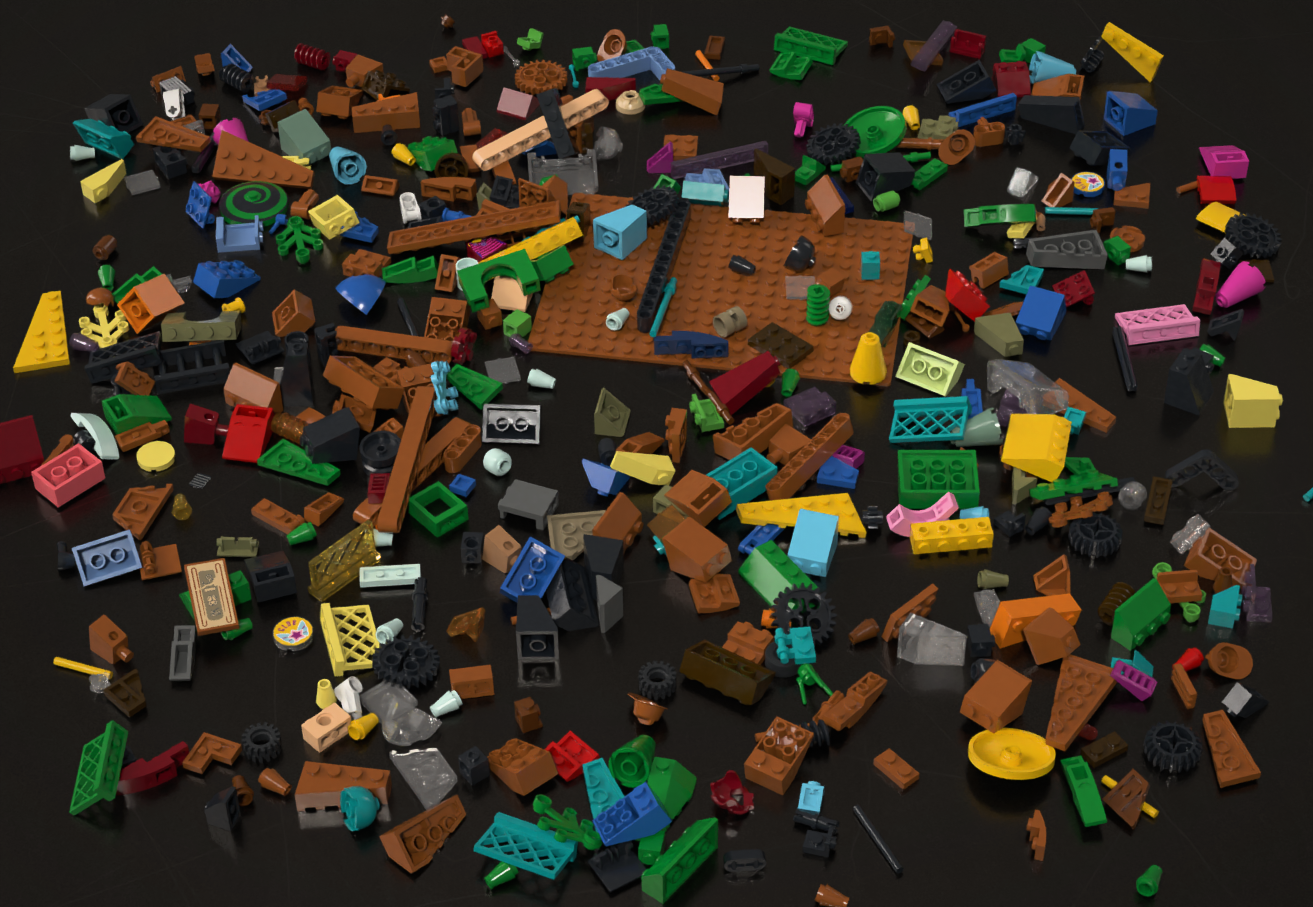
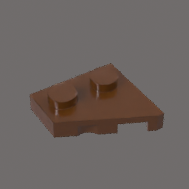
M1132 769L1102 800L1134 829L1136 828L1150 784Z

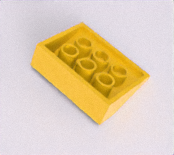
M1011 414L1001 462L1054 483L1053 481L1059 477L1064 468L1072 422L1064 417L1053 414Z

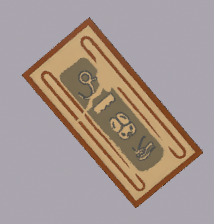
M225 558L184 565L198 636L239 629Z

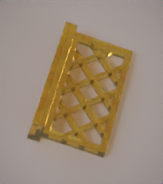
M370 520L365 521L308 562L311 585L308 586V592L321 602L360 575V567H371L381 560V554L375 548L373 523ZM358 541H361L360 544L358 545L357 549L354 550L355 547H356V545H357V543H358ZM336 552L334 558L331 559L333 553ZM343 552H346L345 555H344V557H343L342 560L340 561V558H341ZM322 562L319 569L316 570V565ZM328 563H331V564L329 565L327 571H325V569H326Z

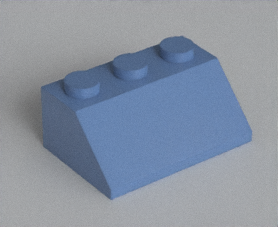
M131 530L72 548L84 586L142 568Z

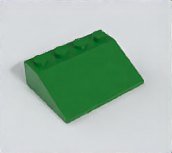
M898 450V494L900 505L907 509H927L938 502L946 493L950 492L954 494L959 509L978 507L980 490L976 450Z

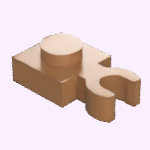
M267 75L262 80L259 79V76H256V83H254L255 96H258L257 92L271 90V84L268 81Z

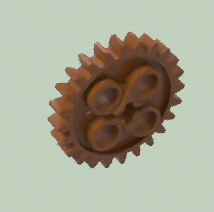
M536 60V63L530 61L529 65L524 63V67L520 66V70H516L515 85H517V88H520L521 92L525 91L526 94L531 93V95L555 88L563 90V86H566L567 71H565V68H562L561 64L557 65V62L552 64L551 60L548 62Z

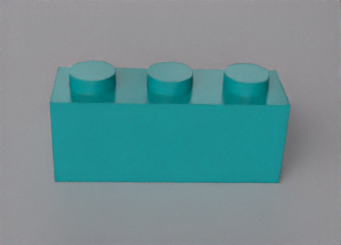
M84 119L73 122V125L86 144L120 159H123L134 146L131 136L127 132H121L114 126L109 127L100 120Z

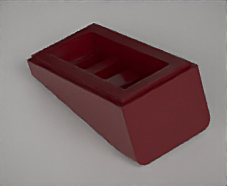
M390 473L370 474L367 493L368 504L383 503Z

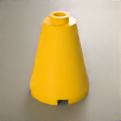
M868 332L860 338L850 365V376L858 383L870 382V385L885 379L887 368L879 336Z

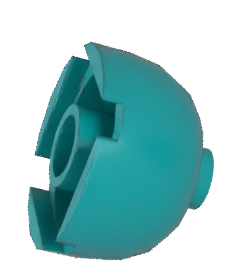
M352 786L341 791L340 806L341 812H346L348 818L344 819L347 828L350 831H356L368 827L373 823L377 815V810H379L378 798L374 797L372 792L365 787Z

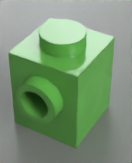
M516 309L503 320L504 334L519 341L532 329L531 316Z

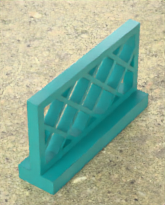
M968 396L895 400L893 405L895 413L889 441L890 443L964 440L968 415L972 412ZM955 415H963L957 420L953 418ZM927 416L920 422L917 420L918 417ZM936 416H944L939 421L935 419ZM909 417L902 423L899 421V418ZM949 419L953 422L947 428L942 426ZM912 421L915 422L916 425L910 430L906 428ZM929 421H933L935 423L928 429L924 427V425L927 424ZM938 427L942 430L938 434H932ZM955 427L960 428L959 433H950ZM920 428L924 431L920 435L913 434ZM903 429L905 431L903 435L896 436V433Z
M498 812L494 816V823L474 845V852L555 880L569 861L573 862L575 860L578 841L567 839L565 843L558 842L554 839L555 831H544L535 824ZM508 842L509 845L499 846L498 843ZM493 844L494 847L487 848L484 845ZM528 849L529 852L519 853L518 850ZM509 851H513V852H514V854H512V855H507V854H504V853H503V852H509ZM548 856L549 859L540 860L538 857ZM524 859H534L533 862L524 861ZM551 865L554 866V870H553V871H552V870H549V869H547V868H544L545 866H551Z

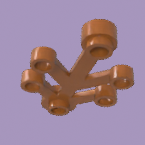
M1101 492L1097 494L1098 497L1095 500L1082 505L1081 496L1071 497L1070 511L1066 512L1068 510L1066 502L1055 504L1056 512L1052 513V516L1049 517V522L1052 523V527H1062L1068 524L1067 520L1091 517L1093 515L1092 512L1107 510L1108 506L1113 504L1112 496L1109 495V492Z

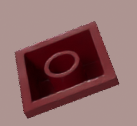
M1026 61L994 63L992 81L997 90L998 97L1014 93L1017 97L1031 95L1029 69Z

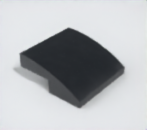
M496 175L489 199L509 209L519 208V186L512 185L513 179Z

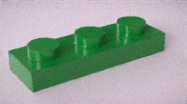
M925 275L922 280L917 279L912 287L913 289L906 296L907 299L899 307L902 309L898 315L902 319L906 318L916 295L925 289L931 278Z

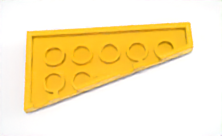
M51 291L42 294L14 364V373L70 364L61 291Z
M848 493L742 503L736 506L739 519L744 524L766 526L767 523L777 524L778 527L785 529L786 526L795 527L799 510L805 509L839 516L838 532H840V535L848 536V533L858 534L859 538L866 537V530Z

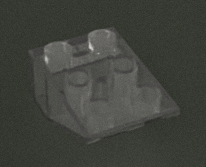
M910 612L899 628L897 657L914 664L963 666L967 635Z

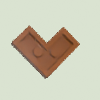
M204 732L182 762L183 768L203 774L213 759L232 765L241 753L242 745Z

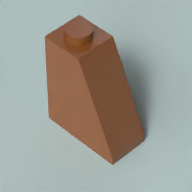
M930 285L916 295L910 311L943 327L950 311L948 299L945 297L946 292Z

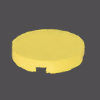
M163 441L147 443L137 452L138 465L150 472L151 470H156V472L165 470L175 461L174 448L171 444Z

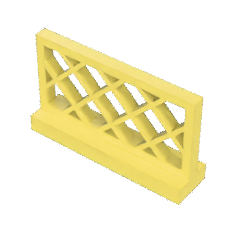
M329 603L321 604L320 621L334 676H343V671L372 668V661L367 659V657L375 653V648H379L380 643L376 639V629L369 605L330 608ZM362 612L366 614L363 619L355 615ZM342 614L346 617L341 620L335 617V615ZM352 619L358 624L354 627L347 622ZM363 625L369 628L370 630L367 633L361 631L359 628ZM343 627L349 630L350 632L347 635H345L339 630ZM355 633L362 638L357 641L351 638V636ZM368 640L374 644L370 648L363 643ZM345 642H348L354 646L351 649H348L344 647L343 644ZM360 648L366 653L361 656L355 651ZM350 656L358 660L357 662L347 663V659Z

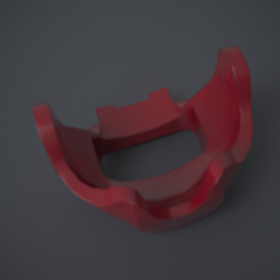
M734 770L727 771L725 777L711 783V799L719 807L727 809L731 814L740 815L754 809V793H749L747 788L742 785L740 777ZM731 795H744V806L740 805L735 798H731Z

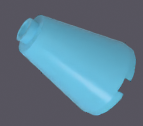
M1036 51L1037 54L1032 56L1029 70L1032 71V76L1029 75L1031 84L1065 74H1076L1074 65L1040 51Z
M339 146L334 147L330 151L329 157L333 172L340 182L354 184L360 181L362 175H365L367 165L362 155Z

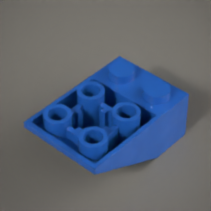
M234 260V262L207 261L206 263H198L193 283L213 298H228L259 281L261 277L239 260Z
M647 782L634 788L632 792L619 799L613 806L592 820L605 846L655 835L672 822L660 798Z

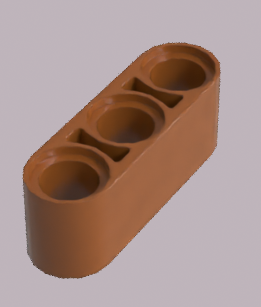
M474 424L466 426L444 451V464L447 472H459L481 447V428Z

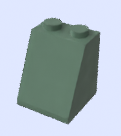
M306 109L278 122L281 149L289 156H299V159L309 158V164H305L308 166L329 155L331 151L330 140Z

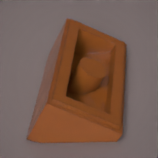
M365 175L361 191L394 196L400 183L396 179Z

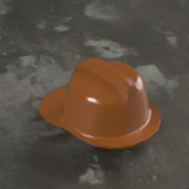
M613 29L606 34L597 53L599 62L621 56L625 53L627 42L623 32Z
M964 129L957 130L943 140L938 149L941 161L948 165H955L970 154L975 145L973 135Z
M1221 642L1212 648L1209 654L1205 655L1211 670L1221 676L1243 679L1251 673L1253 667V659L1249 651L1238 645Z
M628 692V695L634 699L633 713L642 724L650 726L654 722H658L664 710H668V708L662 707L646 697Z

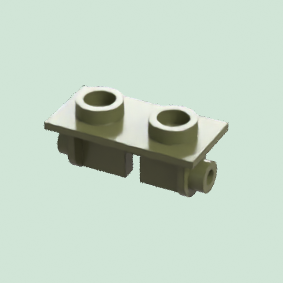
M221 536V538H217V546H219L217 556L257 557L259 541L253 537H239L238 541H235V537Z

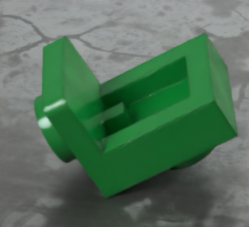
M1018 44L1016 50L1001 49L999 56L1001 62L1023 61L1026 57V51L1022 44Z

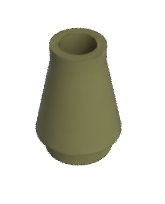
M986 569L979 571L977 577L978 587L983 589L1007 587L1009 582L1008 575Z

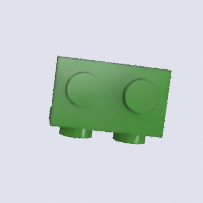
M692 394V402H689L691 413L695 414V423L700 426L701 431L706 432L724 428V421L717 413L710 399L699 401L697 395Z

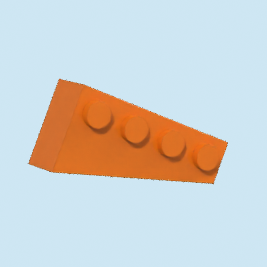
M1070 593L1002 601L991 624L990 634L994 635L995 642L999 648L1026 641L1023 629L1049 607L1053 608L1072 626L1076 624L1081 608Z

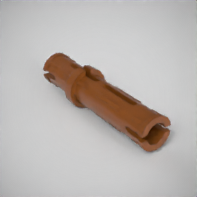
M928 137V139L903 138L896 148L928 149V151H931V149H939L940 144L945 139H932V137Z

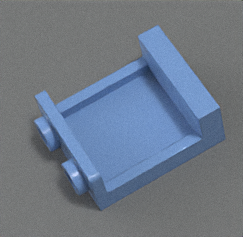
M255 215V223L225 225L224 217H216L218 253L260 250V242H263V221H259V215Z

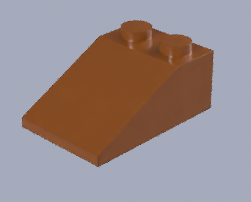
M332 85L318 92L316 112H321L323 116H331L333 114L337 115L338 118L347 119V117L352 115V107L358 105L363 95V90Z
M1207 527L1194 538L1184 566L1190 570H1197L1200 577L1214 581L1222 567H1229L1232 569L1233 586L1239 585L1241 589H1246L1257 559Z

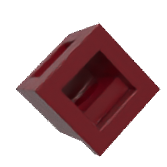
M340 50L333 57L332 64L336 66L337 71L346 72V67L358 54Z

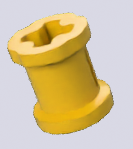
M239 297L229 304L222 305V311H240L241 313L246 311L245 305Z

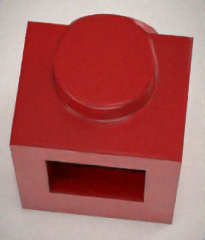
M496 31L481 34L482 46L489 58L504 54L503 42L498 37Z

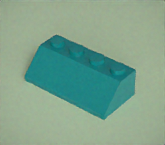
M751 447L706 474L727 488L732 501L716 518L722 519L736 510L737 504L747 503L765 492L766 484L777 474V466Z

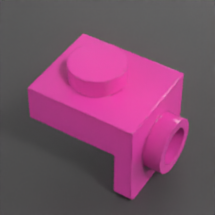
M212 181L198 184L212 198L211 202L213 204L218 201L221 192Z

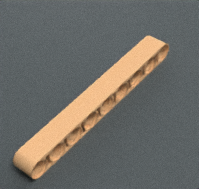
M594 89L561 106L567 129L606 109L609 100L598 89ZM544 115L476 150L472 156L473 161L483 171H487L551 138Z

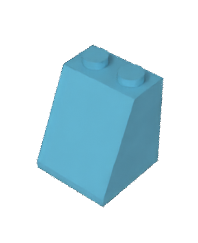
M629 205L593 219L594 248L623 260L647 239V211L635 205Z
M805 509L799 510L787 556L804 573L826 577L838 544L839 516Z

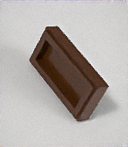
M709 36L704 53L706 59L720 60L725 37Z

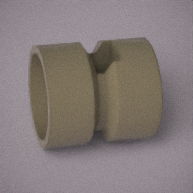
M734 306L726 310V312L714 316L713 325L716 332L725 338L735 331L745 328L747 326V317L740 307Z

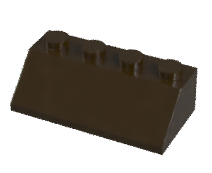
M703 640L685 649L679 671L685 674L687 678L698 680L704 683V686L715 688L721 691L723 695L734 697L745 705H752L761 700L776 672L707 640Z

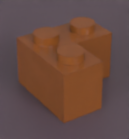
M457 46L453 47L446 54L447 68L449 71H452V83L467 87L483 72V57L481 54Z

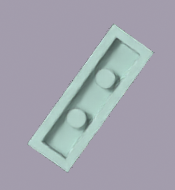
M420 564L360 567V587L415 584V579L421 577Z

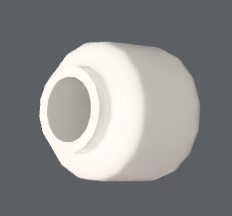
M837 296L831 300L828 310L833 318L843 320L850 316L853 305L849 298Z

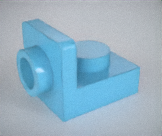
M808 781V784L802 783L798 809L820 813L822 798L825 792L824 786H820V783Z

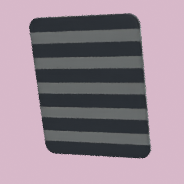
M198 473L189 485L202 489L211 476Z

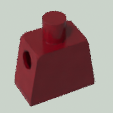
M190 404L185 415L184 442L212 445L215 443L217 435L227 437L229 426L219 424L218 412Z

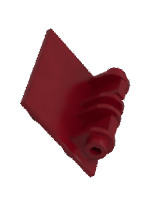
M1085 270L1052 285L1056 293L1065 295L1066 307L1081 300L1087 305L1093 303V294L1095 292Z

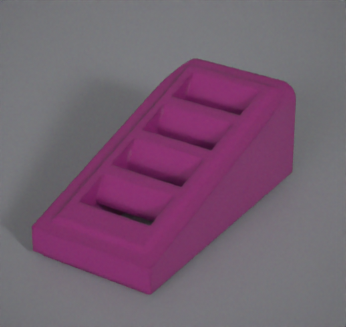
M842 445L832 456L856 469L864 462L865 452Z
M1121 660L1116 661L1110 675L1141 701L1152 695L1157 684L1155 679Z

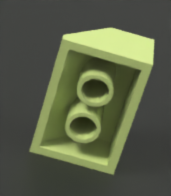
M909 342L895 377L947 396L958 382L965 364Z

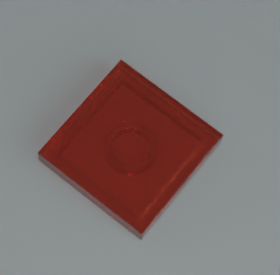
M275 74L267 81V88L298 91L307 83V76Z

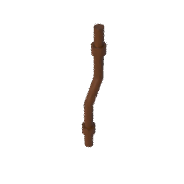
M688 360L683 361L682 365L686 369L688 377L694 380L700 390L709 397L720 417H723L728 424H732L734 419L730 415L728 407L722 404L716 394L706 386L699 376L698 370L692 367Z

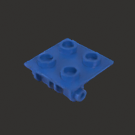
M193 181L185 212L201 228H204L205 224H212L215 221V216L209 212L212 198Z

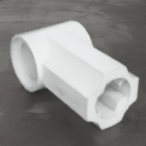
M351 676L335 687L334 692L337 699L341 701L343 710L351 716L352 721L362 717L359 693L362 692V684L356 677Z

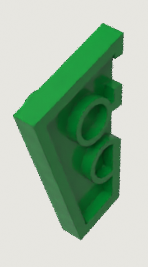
M456 364L446 375L447 380L481 410L483 409V404H488L503 389L501 382L459 364Z

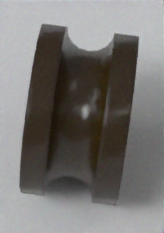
M916 331L905 332L904 345L907 347L910 342L919 346L920 334Z

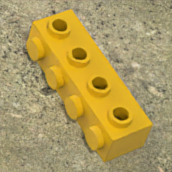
M989 517L912 523L910 524L909 538L913 553L925 554L991 548L994 533Z

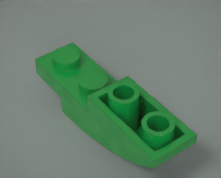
M1035 204L993 205L964 209V224L966 228L1036 222Z
M1082 756L1060 760L1061 768L1073 793L1074 803L1085 827L1107 823L1102 801L1088 763L1084 762Z

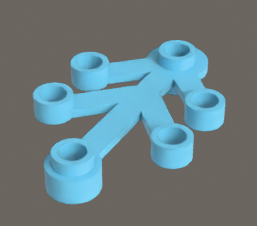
M435 361L431 363L434 372L431 375V381L437 395V400H434V407L439 415H446L448 410L454 411L458 409L457 401L453 399L458 397V391L455 386L446 389V375L450 372L448 362Z

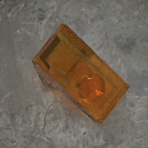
M482 607L453 617L446 632L451 637L467 633L474 642H477L484 627L485 609Z

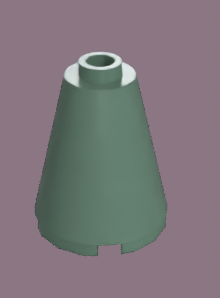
M989 408L968 419L964 440H950L951 444H955L956 447L1003 444V439H999L1002 433L997 415L994 413V408ZM955 427L951 430V433H959L960 428Z

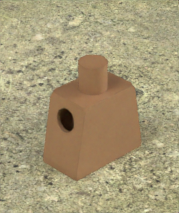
M498 525L485 535L482 559L503 573H508L521 553V545Z

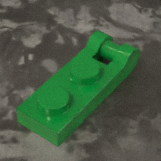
M934 158L915 172L911 185H914V188L917 190H921L948 170V165Z

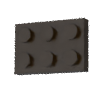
M773 322L748 339L750 347L761 353L769 350L772 357L776 356L780 364L788 369H791L814 351L813 345Z

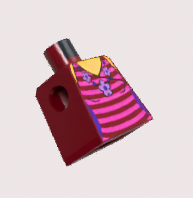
M492 236L473 238L465 242L468 258H473L477 262L507 249V243Z

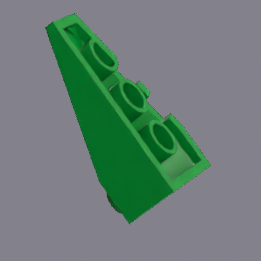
M654 757L647 784L660 798L668 815L673 820L676 815L680 814L684 804L692 798L697 777L676 760ZM668 824L661 830L666 832L667 829L670 827V824Z

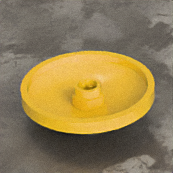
M1002 728L996 733L985 730L976 734L969 742L968 757L972 764L981 771L999 778L1012 780L1034 779L1049 773L1055 764L1056 753L1054 747L1046 745V739L1025 730Z

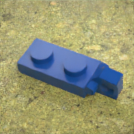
M966 379V388H962L961 396H968L972 406V412L968 415V419L983 412L981 389L975 388L974 379Z

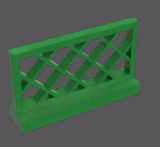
M790 26L782 34L777 33L774 41V50L784 53L795 52L796 56L812 57V60L830 65L835 63L836 57L848 46V41Z
M113 720L107 723L105 733L83 747L69 811L72 815L78 814L102 798L111 801L116 796L129 731Z

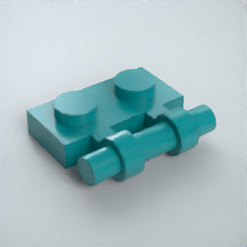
M810 627L790 628V634L788 635L784 633L783 628L775 630L776 635L774 638L775 643L778 645L777 655L782 664H787L791 658H794L795 664L816 663ZM786 645H792V648L786 647Z

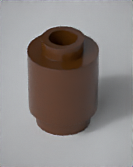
M111 235L103 236L93 247L94 255L101 260L108 259L117 247V240Z

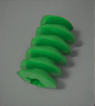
M814 284L807 289L806 320L809 324L818 326L825 324L829 319L830 290L824 285Z

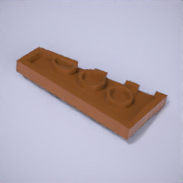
M156 116L136 136L137 142L198 152H202L211 142L210 136Z
M1061 378L1041 397L1040 404L1062 414L1066 413L1068 407L1085 411L1086 417L1083 423L1105 433L1116 423V416Z

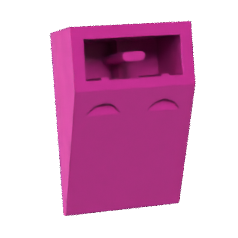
M1233 145L1199 148L1211 176H1231L1232 179L1246 178L1249 160L1245 151Z

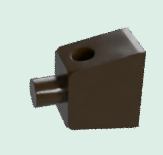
M573 202L567 209V219L577 215L581 221L578 222V226H580L579 228L583 235L572 241L584 242L590 227V204Z

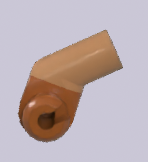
M1036 210V228L1038 231L1045 230V216Z

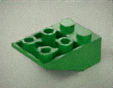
M427 136L422 139V142L408 144V149L416 158V163L423 170L427 171L435 170L437 161L444 154L458 153L454 140L447 139L446 137L432 138V136Z
M118 394L102 400L105 418L116 435L148 422L154 424L163 420L166 422L172 420V417L158 396Z

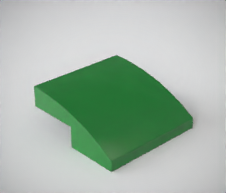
M795 52L780 53L769 71L779 77L802 80L813 63L812 57L797 58Z

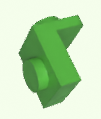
M530 28L528 37H519L517 44L521 45L522 49L528 51L540 48L544 34Z

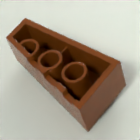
M417 92L352 107L354 133L382 131L383 126L387 124L391 125L393 130L420 128Z
M776 403L758 412L756 417H748L742 420V424L736 427L732 425L726 428V432L722 434L719 432L714 434L715 453L731 460L751 447L758 453L763 452L769 447L770 439L785 424L793 428L792 410Z
M305 761L295 792L297 811H305V808L311 807L321 810L325 809V806L335 805L341 808V791L352 786L365 787L372 792L374 797L378 798L379 805L388 804L392 790L390 770Z

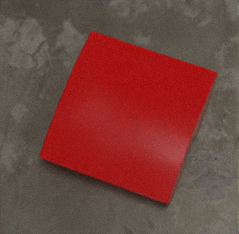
M1231 176L1196 177L1201 204H1211L1213 202L1220 204L1236 203V192Z
M571 730L557 744L552 741L544 749L551 753L558 775L566 782L583 773V764L600 758L597 752Z

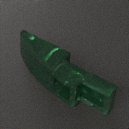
M894 301L884 302L875 316L873 326L869 330V332L879 336L881 347H886L902 310L903 305L897 304Z

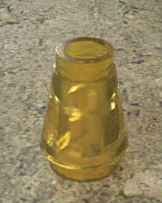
M177 494L174 497L172 514L178 520H186L191 515L192 508L184 494Z

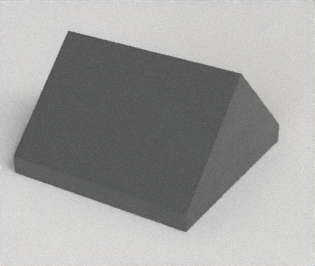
M596 575L601 633H605L623 617V588L601 575Z

